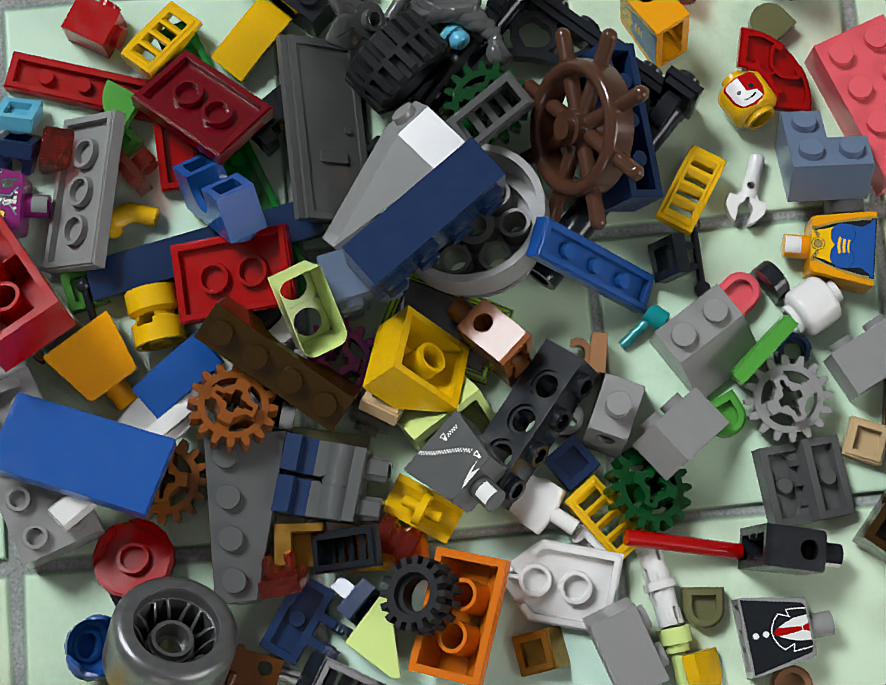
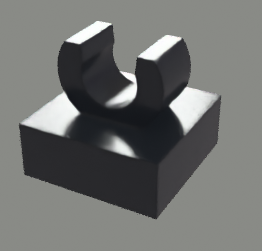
M684 233L670 234L647 246L653 275L655 276V284L669 283L698 269L697 263H690L688 251L693 249L694 245L691 242L685 241Z

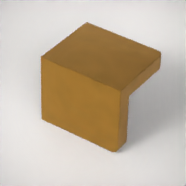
M324 523L274 524V566L277 568L314 567L311 534L326 531V525Z

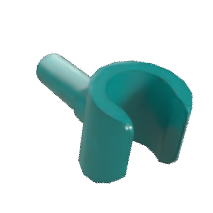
M658 305L650 306L637 325L618 343L623 349H626L644 333L648 326L655 330L663 326L670 313Z

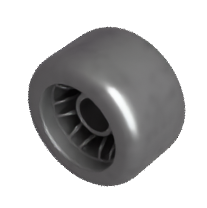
M159 577L135 586L121 598L114 609L103 646V670L109 685H224L236 653L238 642L237 626L233 614L225 601L216 592L191 579Z

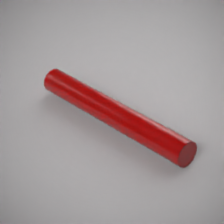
M626 529L623 535V543L626 546L737 560L742 559L744 547L741 543Z

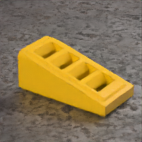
M170 1L125 46L120 55L124 63L148 80H151L181 53L203 24L186 10ZM172 16H175L187 26L181 30L169 22ZM163 27L176 36L172 41L160 33ZM156 39L166 47L160 51L151 42ZM145 50L155 56L152 61L142 56Z
M692 145L654 219L690 236L727 164L726 160L696 145ZM684 177H688L706 186L705 189L685 180ZM677 190L698 200V203L677 194ZM670 204L692 213L691 217L689 218L669 208Z
M593 474L563 502V505L607 551L624 554V559L636 547L626 546L623 543L616 549L612 542L627 528L631 529L632 522L627 520L619 524L605 536L601 529L614 517L617 516L619 518L621 512L618 509L609 511L596 524L591 520L590 517L604 504L609 506L614 502L612 496L603 494L606 486ZM595 492L599 498L584 511L579 505Z

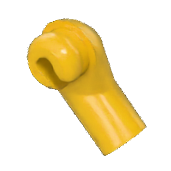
M125 202L113 208L109 238H119L124 232L123 227L130 223L156 227L160 217V209L133 202Z

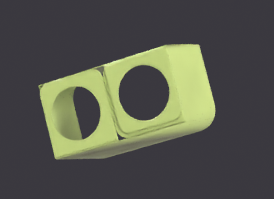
M304 260L267 279L296 348L309 357H318L342 345L347 338V330L322 268L319 267L320 265ZM302 274L307 283L304 294L294 300L284 298L280 293L282 285L286 281ZM304 308H313L321 316L320 328L316 333L309 336L299 334L294 327L296 314Z

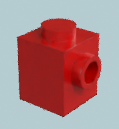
M75 0L61 25L69 41L108 59L111 58L115 49L119 50L123 46L128 34V26L121 14V9L109 0H99V2L95 0Z

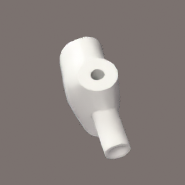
M533 474L526 483L523 495L508 510L517 518L518 522L538 535L549 522L570 535L574 533L580 521L559 508L567 492L548 479H542Z

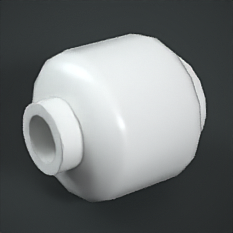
M811 276L784 295V306L781 308L782 315H790L799 324L793 330L795 333L801 334L803 332L806 335L815 336L841 317L842 310L839 302L843 300V295L837 285L831 280L825 283L820 278Z

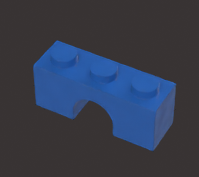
M203 153L172 167L187 209L229 243L248 241L256 235V232L268 227L253 183L238 172L227 177L223 164L219 165Z

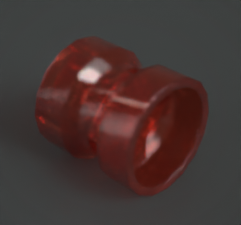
M387 512L379 524L382 554L392 555L393 562L402 566L400 559L412 557L424 531L415 526L403 527L404 525L400 524L396 516Z

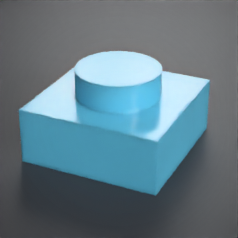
M4 97L0 103V130H7L12 134L33 133L44 115L43 101Z

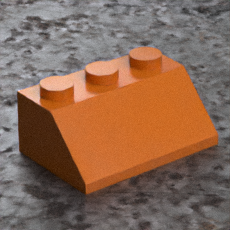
M437 546L434 560L448 565L452 569L450 573L456 574L459 579L453 585L461 587L462 595H456L454 600L461 602L460 610L452 608L450 613L455 615L456 618L453 623L443 621L447 627L443 632L435 630L436 635L432 636L416 634L407 670L466 685H483L511 561ZM429 583L427 586L422 609L425 607L429 599Z

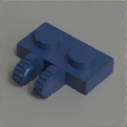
M299 572L261 639L259 646L295 666L307 645L337 660L341 652L337 651V648L333 645L312 637L319 623L322 622L331 627V630L340 636L349 637L353 629L325 614L336 592Z

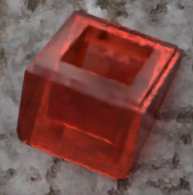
M51 126L43 128L39 155V172L41 174L49 175L69 168L74 142L73 130Z

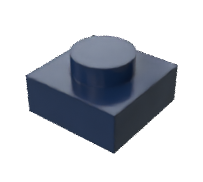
M575 434L547 456L544 462L546 467L568 492H571L601 465Z

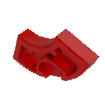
M741 27L739 30L736 68L760 73L777 97L776 105L773 108L775 111H811L812 100L808 79L802 66L785 48L786 46L761 31Z

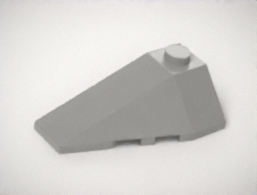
M414 101L402 105L393 114V121L385 127L322 238L334 250L342 249L344 244L379 216L383 210L387 209L465 142L428 106Z

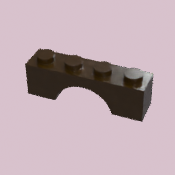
M226 296L214 305L194 336L330 432L334 430L362 390L330 366L312 362L286 347L265 328L258 316L229 296Z

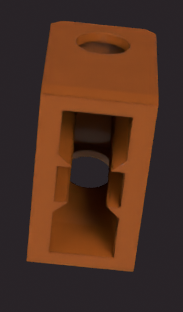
M461 296L449 307L447 315L458 324L456 329L462 343L468 346L476 357L511 387L521 377L536 355L532 335L486 299H482L474 306Z

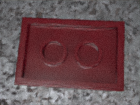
M186 49L131 97L134 107L219 165L226 162L274 117V108Z

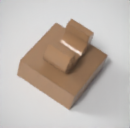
M592 332L590 343L582 338L570 340V348L583 350L585 354L584 360L599 373L595 380H602L605 375L608 333Z

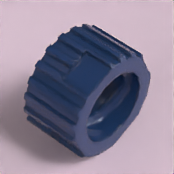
M792 332L773 352L777 364H779L780 355L785 354L784 346L789 343L798 344L801 350L800 356L804 357V364L809 360L812 349L809 339L805 335ZM789 358L790 364H793L795 359Z

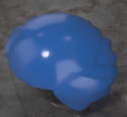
M94 614L74 625L67 633L64 644L68 669L77 679L91 682L101 681L106 678L103 670L102 654L111 617Z

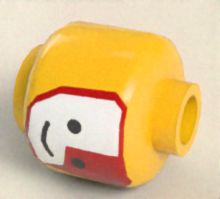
M740 70L734 71L722 81L721 85L723 88L718 95V104L737 128L748 127L750 130L757 129L767 123L775 114L773 108L776 105L777 97L757 71H747L744 73Z

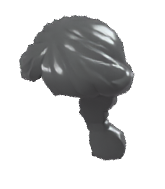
M411 0V9H414L430 26L438 23H455L478 33L480 37L488 41L486 56L491 65L497 61L500 62L501 67L507 66L512 62L514 56L508 51L504 43L501 28L496 26L495 20L489 18L487 13L480 7L482 0Z

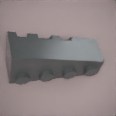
M287 431L264 432L263 443L259 445L251 439L249 449L246 452L241 449L239 444H234L231 454L226 453L224 443L220 442L215 449H211V437L204 438L214 592L228 606L262 603L274 524H276L277 513L271 511L278 473L283 474L284 472L280 469V463Z

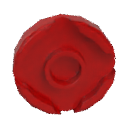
M139 518L129 519L128 522H123L120 525L117 523L109 527L98 539L92 554L94 573L99 584L113 597L121 599L132 588L147 580L159 577H172L176 566L175 548L167 533L154 522Z

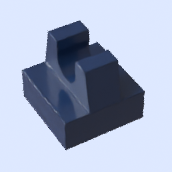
M7 130L0 134V168L10 170L12 159H18L22 164L21 173L26 176L33 174L38 156L43 151L44 136L26 133L12 134Z
M340 575L330 586L344 599L336 609L355 626L360 623L380 596V591L364 577L354 586L344 576Z

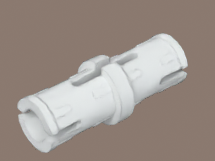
M642 547L636 548L635 552L637 553L646 585H643L645 594L649 593L658 628L684 622L673 587L676 585L674 577H670L663 551Z

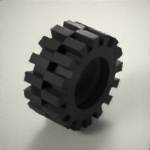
M412 555V559L408 557L400 559L402 566L393 564L390 567L394 574L393 577L384 576L382 582L389 584L388 589H380L379 597L387 599V602L380 604L381 610L389 613L385 616L386 620L389 623L395 624L393 627L421 636L436 635L435 630L443 632L447 629L443 621L453 623L456 616L450 612L452 608L460 610L461 602L454 600L456 595H462L461 587L453 585L459 581L457 575L450 573L452 569L448 565L427 557ZM422 580H426L430 586L429 599L425 607L421 611L416 612L412 607V594L417 584Z

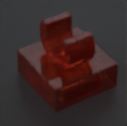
M146 147L140 149L132 159L121 149L118 172L142 198L153 189L146 176L158 167V162Z
M288 550L283 554L285 568H277L273 564L271 554L266 555L262 559L261 565L265 575L257 583L261 600L302 592L310 582L306 565L295 567L296 556L292 550Z

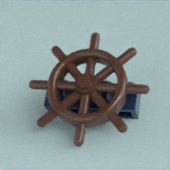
M559 28L555 32L559 63L546 74L540 85L532 79L524 81L525 91L537 106L531 110L530 116L531 148L520 153L519 156L529 163L530 166L535 163L541 177L552 189L548 203L552 220L556 222L560 220L567 197L586 198L590 224L595 230L605 228L607 224L605 212H635L664 197L645 100L649 97V90L641 84L634 44L616 42L618 35L612 28L603 30L599 43L576 58L570 31L566 28ZM565 96L567 99L568 107L563 104ZM566 146L564 155L562 156L561 148ZM578 161L582 179L574 175Z

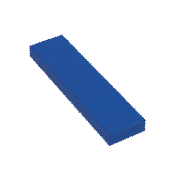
M547 216L536 218L526 253L527 257L634 313L646 312L655 279L654 275Z

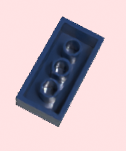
M471 136L342 246L347 265L379 301L386 295L390 299L395 297L409 284V281L406 279L418 268L423 272L431 267L440 258L441 254L438 251L449 241L453 245L460 242L472 230V227L469 225L481 214L485 218L490 216L502 205L503 200L501 197L504 195L506 174Z

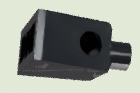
M773 523L740 528L739 543L743 545L744 553L742 559L738 560V569L793 575H812L824 573L825 567L838 569L842 565L844 556L842 545L828 543L827 533L824 530Z

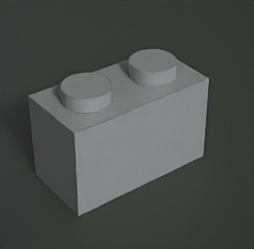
M696 387L684 397L678 392L660 408L664 413L663 416L658 411H655L639 426L644 434L632 444L666 481L730 423Z
M625 597L582 618L613 685H660L670 680L664 668L670 664L669 659L660 642L658 641L653 644L647 629L653 626L642 604L636 606Z

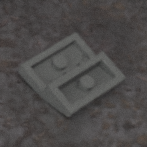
M837 434L803 439L794 443L751 451L768 523L797 526L856 513Z

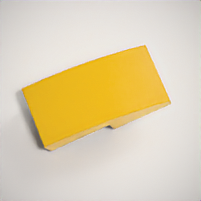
M256 0L219 45L211 58L239 81L243 82L267 50L272 49L276 43V37L284 33L293 18L270 0Z

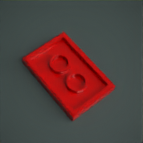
M284 223L268 226L256 232L252 239L241 243L235 242L231 244L222 236L170 245L180 325L188 326L203 323L214 305L226 296H229L252 313L280 309L267 278L294 265L289 225ZM296 277L282 285L280 293L284 298L289 300L299 298Z

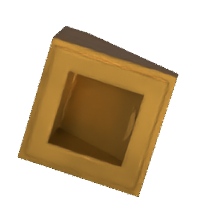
M551 626L512 637L522 677L569 666L570 664L560 626Z

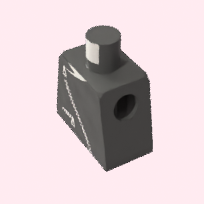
M457 410L450 415L404 468L409 475L467 513L472 511L478 503L487 511H493L505 499V492L496 483L505 474L506 466L479 428Z

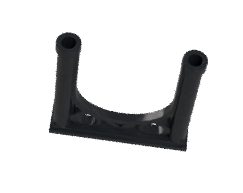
M488 0L484 9L487 16L494 19L496 26L501 28L502 36L508 29L510 30V40L513 47L507 49L514 56L512 62L536 63L553 68L559 63L558 55L554 54L557 48L555 32L559 28L568 29L571 33L572 44L580 49V51L574 52L575 58L597 45L602 33L600 27L593 19L586 15L580 17L569 9V5L565 0ZM535 23L541 29L548 32L550 41L543 47H525L518 33L519 29L525 24ZM467 30L466 32L470 36L469 44L462 50L451 49L441 64L433 71L408 103L420 102L428 106L441 118L443 116V104L449 102L444 99L445 88L454 89L451 85V76L456 75L463 78V66L468 65L472 71L478 70V62L480 60H483L486 69L493 66L486 56L488 41L480 37L478 33ZM617 38L616 42L625 43ZM636 57L641 84L649 90V97L645 100L656 154L677 125L685 118L688 120L691 118L704 88L700 86L699 80L687 70L682 69L679 71L671 65L664 77L660 68L648 60L641 61ZM650 100L655 103L652 107L650 106ZM376 136L366 148L369 155L380 136ZM577 198L558 222L587 239L596 231L590 224L586 198ZM536 262L529 273L534 280L550 290H555L564 278V275L539 262Z

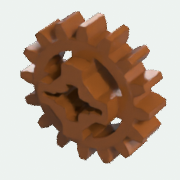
M217 364L215 376L204 371L201 376L203 385L193 383L191 394L194 397L188 398L187 409L194 411L189 415V425H200L196 437L202 439L208 435L211 437V449H215L221 442L225 444L226 453L230 454L234 444H239L241 449L246 452L249 449L251 439L259 445L263 443L265 437L263 431H272L275 422L271 418L277 416L278 406L270 404L275 400L276 393L271 390L265 391L266 386L247 373L240 372V368L234 364L231 371L227 372L222 364ZM250 392L255 396L258 404L252 402ZM232 403L239 406V408L236 407L233 412H230L226 409L229 408ZM205 406H207V411L213 413L216 420L215 424L209 419ZM239 428H244V430L233 431Z
M185 439L181 440L178 446H176L166 470L175 478L174 483H167L166 490L160 485L154 499L155 506H151L146 521H150L156 514L158 524L166 525L168 516H172L178 524L182 523V512L186 510L190 514L195 515L197 511L193 503L196 500L199 502H206L207 500L200 493L201 488L207 487V479L202 478L201 475L206 473V463L197 464V461L202 456L198 449L187 453L190 443ZM177 456L186 460L192 474L181 472L178 469ZM183 491H189L181 502L174 505L177 496Z

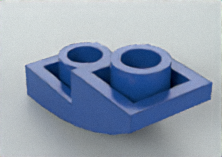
M196 333L164 358L131 389L157 419L191 392L193 383H202L201 376L204 371L212 375L216 371L217 364L225 362L218 353L194 337Z

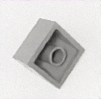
M718 284L656 330L649 340L650 344L689 392L696 387L706 398L731 379L729 372L757 343L744 315Z

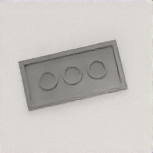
M110 110L64 121L61 144L64 141H67L68 144L63 154L59 153L43 264L44 272L62 274L105 268L126 117L125 113L118 110Z

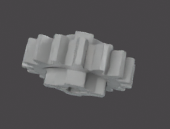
M787 354L780 355L779 365H776L768 358L764 362L767 370L763 372L757 369L753 374L757 379L756 383H745L744 388L752 392V397L744 399L743 404L753 406L754 411L747 416L748 420L760 419L761 423L757 431L764 433L771 428L772 439L776 441L781 438L783 432L786 433L789 442H796L797 432L799 431L805 438L812 437L809 427L814 425L823 428L825 424L819 418L820 414L832 412L830 407L824 405V399L833 397V392L823 391L822 385L826 384L829 380L828 376H815L819 367L816 363H812L807 368L803 367V356H797L793 364H790ZM783 371L799 373L807 380L799 383L789 381ZM768 381L771 390L768 399L761 402L762 390ZM782 387L786 391L796 392L797 396L792 399L793 410L789 405H780L779 400L784 396ZM814 395L812 410L807 415L805 406L808 397ZM777 413L784 414L791 421L792 425H780L769 417Z

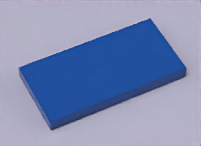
M18 392L0 430V475L146 520L177 444L173 438Z

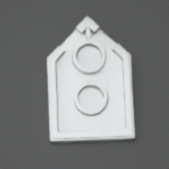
M541 539L511 560L506 589L528 621L588 632L582 618L616 601L624 554Z

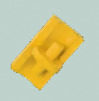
M399 473L391 492L385 500L384 512L447 544L464 510L434 490Z

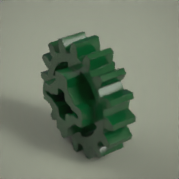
M480 60L478 62V70L472 71L468 65L463 66V78L452 75L451 85L454 89L445 88L444 99L449 102L443 104V115H454L460 108L504 73L500 72V62L496 61L492 69H486L483 60ZM510 68L509 71L514 75V69ZM518 80V82H519V83L521 84V86L524 88V87H525V82H524V80ZM482 82L481 84H479V85H477V86H475V87H470V86H472V85H474V84H476V83ZM506 89L510 97H504L513 108L519 102L512 95V93L508 89ZM494 98L491 100L492 104L490 106L500 118L506 112ZM481 108L475 112L486 128L493 124L485 112L484 116L481 117ZM528 113L520 118L519 121H527ZM466 119L461 122L473 138L480 134L475 126ZM517 120L487 142V144L494 145V141L497 138H500L505 145L508 144L510 138L509 131L519 135L522 125Z
M633 447L624 451L622 456H618L610 463L613 469L605 473L604 478L611 482L612 485L604 489L603 494L613 497L614 502L607 508L609 511L618 509L621 512L617 521L619 524L630 520L632 522V530H641L645 527V531L657 532L659 529L664 532L674 526L673 523H677L685 517L682 510L691 505V500L683 496V494L692 489L691 484L682 483L681 477L687 473L686 469H679L666 481L639 451ZM643 465L642 470L629 471L633 466ZM666 508L661 514H652V511L655 509Z

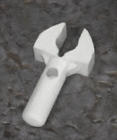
M760 154L750 155L741 191L736 195L729 193L726 197L724 211L731 224L735 222L738 207L744 201L747 202V207L750 210L746 228L756 224L765 214L767 203L760 201L756 195L765 162L764 156Z

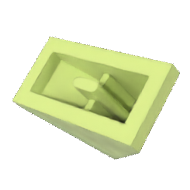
M378 597L345 643L390 678H401L395 627H393V623H389L385 618L389 613L381 610L380 604L387 602V599Z

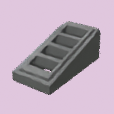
M508 70L447 119L445 123L466 142L472 135L461 122L468 118L480 133L474 140L482 147L537 105ZM506 89L519 102L513 108L501 94ZM494 98L506 112L500 118L488 104ZM480 108L493 123L488 128L485 127L475 114Z

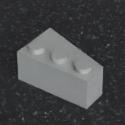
M883 314L864 324L862 328L865 332L858 337L852 339L848 334L829 347L832 354L823 361L850 402L886 379V318Z

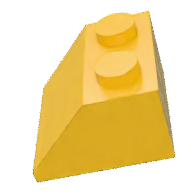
M408 305L378 326L363 388L394 409L452 413L458 408L470 348Z

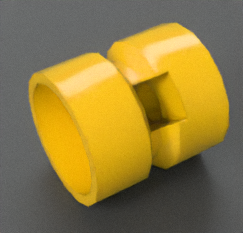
M158 282L133 288L124 294L128 317L136 320L131 330L137 351L149 352L167 349L187 340L185 326L180 325V317L175 313L178 310L174 283Z

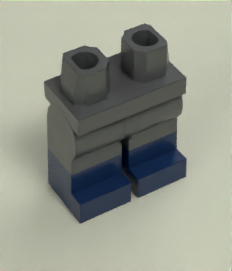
M287 432L280 469L287 474L320 479L322 482L278 473L271 511L283 516L360 526L361 522H382L385 500L366 496L369 481L388 484L393 463L374 455L367 448L328 442Z

